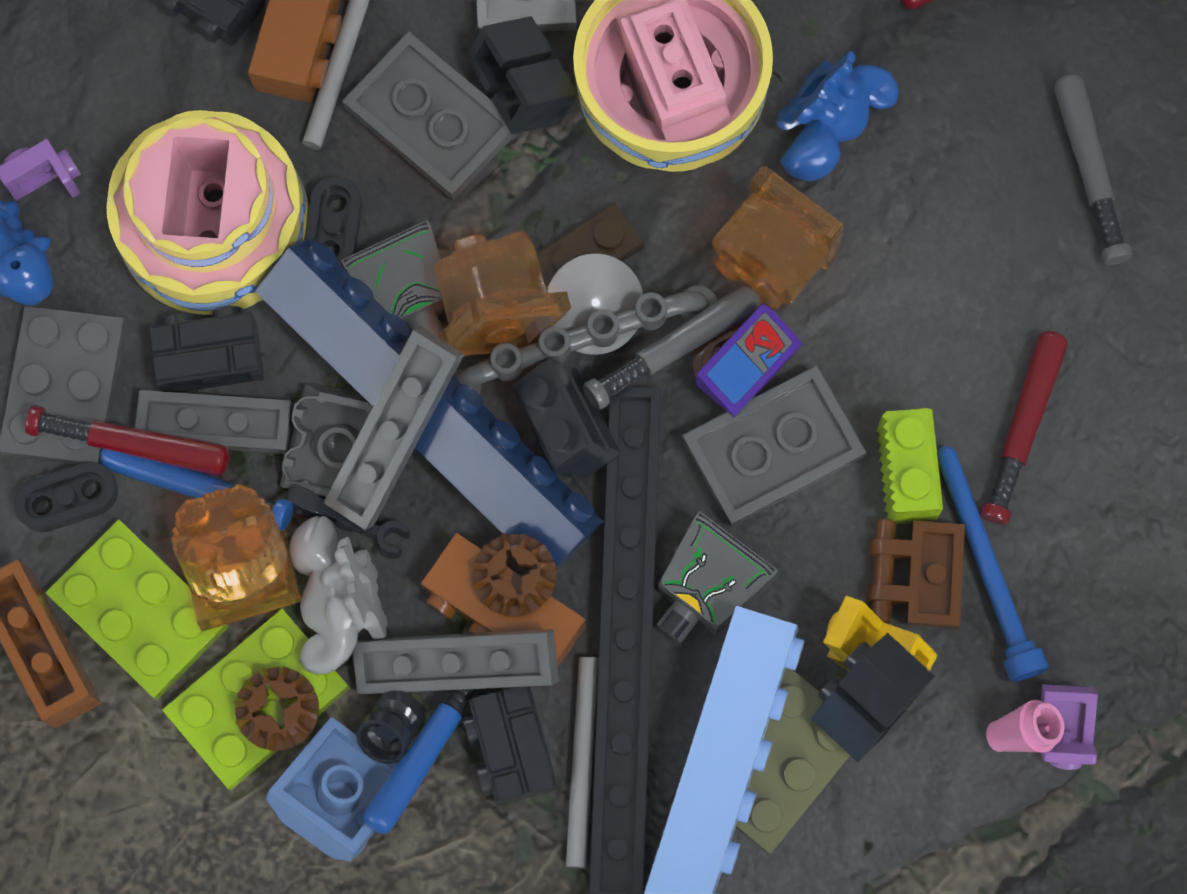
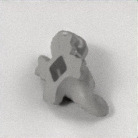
M316 516L305 521L295 530L291 537L289 555L294 568L299 573L310 576L301 598L300 609L305 624L317 632V634L304 644L300 654V662L308 672L316 675L328 674L348 660L357 644L358 632L365 628L373 639H382L387 637L386 627L388 622L377 595L378 584L376 579L378 578V572L371 562L368 551L366 549L359 550L354 554L349 537L338 540L333 522L325 516Z

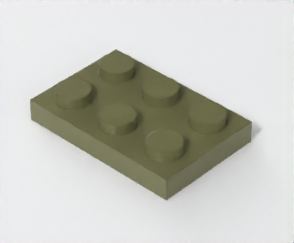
M788 668L785 670L780 686L781 689L789 691L780 721L769 720L764 739L773 742L764 772L753 771L748 790L757 793L748 823L738 821L736 828L769 856L850 757L842 747L811 719L824 703L818 697L820 692Z

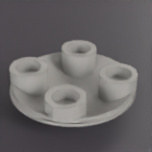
M585 254L568 261L556 272L543 293V300L550 302L554 320L549 324L550 327H561L568 332L588 325L589 317L597 310H609L616 315L636 308V303L643 295V291L634 272L622 261L604 254ZM637 329L618 335L617 340L611 346L598 347L592 344L575 351L591 355L614 351L624 345Z

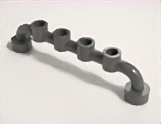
M693 286L684 292L665 298L657 293H646L638 299L636 308L616 315L609 310H597L589 317L588 325L568 332L561 327H549L541 333L539 342L518 349L509 343L500 344L494 348L490 359L474 364L466 369H456L453 376L461 384L473 388L482 397L480 384L495 378L503 381L514 380L521 374L524 368L549 359L562 363L569 357L570 352L592 344L598 347L611 346L617 340L618 335L641 327L649 331L657 330L663 326L666 318L678 315L681 322L685 323L718 300L716 295L704 286Z

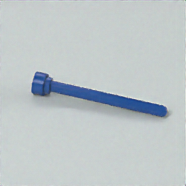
M943 446L937 451L938 464L961 524H965L967 541L1008 646V649L1004 650L1007 660L1003 662L1009 681L1014 683L1039 675L1050 669L1042 648L1036 649L1033 640H1027L956 451L950 446Z

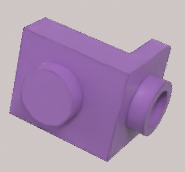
M48 139L31 148H21L7 156L4 164L0 166V179L16 201L58 176L72 198L81 194L73 181L81 173L66 149L56 153Z
M1042 684L1041 701L1055 706L1061 713L1064 721V734L1061 741L1052 750L1041 753L1043 761L1050 762L1054 767L1067 770L1079 769L1082 764H1096L1097 751L1093 745L1098 693L1095 687Z

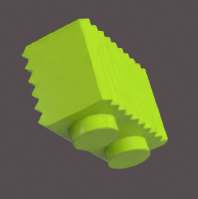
M929 408L886 411L881 417L876 430L880 434L877 441L881 444L878 451L882 454L879 461L883 463L880 471L884 473L881 481L885 483L882 491L886 493L883 499L887 503L884 509L888 513L886 519L894 520L896 524L912 523L913 520L936 521L943 510L933 411Z

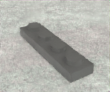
M418 327L412 331L335 479L324 504L364 530L374 526L464 353L423 327Z
M554 629L360 639L357 641L353 651L357 694L385 693L391 690L416 692L548 686L559 682Z

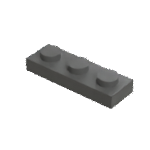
M139 390L135 428L221 444L231 451L286 454L290 444L293 404L291 400Z

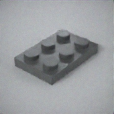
M410 32L388 52L342 101L344 108L452 200L468 186L514 137L494 103Z
M25 306L0 436V454L2 456L72 465L85 462L101 464L100 454L102 449L88 446L86 441H79L69 437L65 438L45 432L37 437L30 436L25 433V421L32 405H39L44 407L46 413L51 415L64 416L69 419L74 418L84 422L98 420L110 423L127 329V322L124 318Z
M818 366L753 398L735 418L726 412L682 435V441L730 527L743 522L866 456L864 447Z

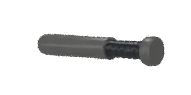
M1067 74L1055 82L1054 91L1083 181L1089 206L1093 207L1098 219V226L1100 227L1102 240L1105 244V249L1101 253L1102 260L1106 265L1119 264L1132 258V248L1129 244L1123 242L1119 222L1116 219L1117 215L1112 204L1115 196L1107 172L1084 80L1078 74Z
M747 285L735 289L658 341L638 352L633 361L628 362L627 365L622 366L619 370H615L600 381L596 379L587 381L583 385V390L588 401L597 410L605 408L609 405V398L617 394L618 391L630 386L645 375L652 376L682 356L744 321L761 305L757 292Z

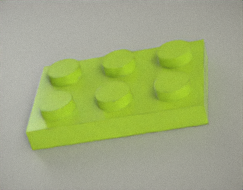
M119 519L46 592L61 609L156 700L230 627L208 604L207 611L203 599Z
M283 609L278 611L162 710L230 791L277 752L259 748L251 743L236 724L234 700L238 697L245 680L258 673L261 668L285 666L303 674L314 687L319 701V715L350 689L335 670L328 674L319 675L305 670L300 662V654L304 644L309 639ZM270 688L268 689L270 695L268 697L269 706L262 709V712L255 714V716L262 715L264 717L271 715L280 724L281 729L285 728L283 710L290 707V703L296 702L298 699L281 701Z

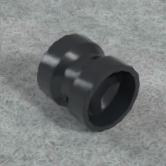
M391 690L383 693L372 707L371 714L363 720L357 730V742L363 753L380 763L391 764L399 761L409 748L410 741L418 734L424 724L423 708L416 699L402 691Z

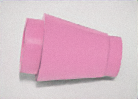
M1032 700L998 720L991 722L987 727L986 737L990 747L997 752L1044 753L1052 750L1061 741L1064 734V721L1059 710L1052 704Z

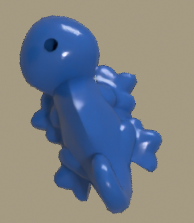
M850 50L833 66L824 60L816 70L810 73L805 79V84L801 87L800 92L777 114L778 119L775 124L782 130L792 129L802 124L806 125L781 158L780 164L784 167L785 172L793 178L810 182L827 176L836 167L841 156L838 142L852 140L865 129L868 122L869 105L877 109H886L896 104L899 91L897 82L890 72L875 65H858L853 68L852 64L855 62L856 56Z
M0 200V296L8 297L25 305L39 304L50 295L53 289L52 272L46 255L51 240L47 236L36 237L31 229L22 230V222L18 219L20 213L18 203Z

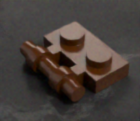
M889 519L876 520L875 539L869 540V557L874 559L872 584L867 585L866 602L871 603V610L884 623H891L892 605L900 604L907 605V626L958 629L960 627L965 524L913 520L910 540L895 539L896 521ZM894 559H909L908 586L893 585Z

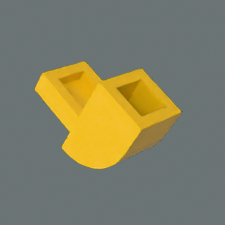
M848 596L845 597L839 611L831 617L827 628V635L823 641L830 648L827 657L848 672L850 670L843 663L863 641H866L872 647L887 633L897 640L929 671L937 657L933 649L918 634L884 623L863 601Z

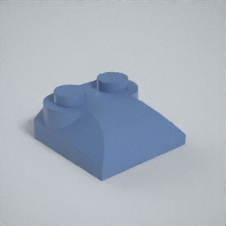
M330 717L271 787L266 801L275 811L281 822L323 853L337 860L351 862L356 856L361 854L368 840L374 834V831L363 820L364 812L397 764L395 762L391 764L380 763L369 758L359 747L356 734Z

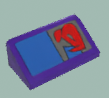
M763 303L697 373L696 386L735 418L802 346V342L768 305Z

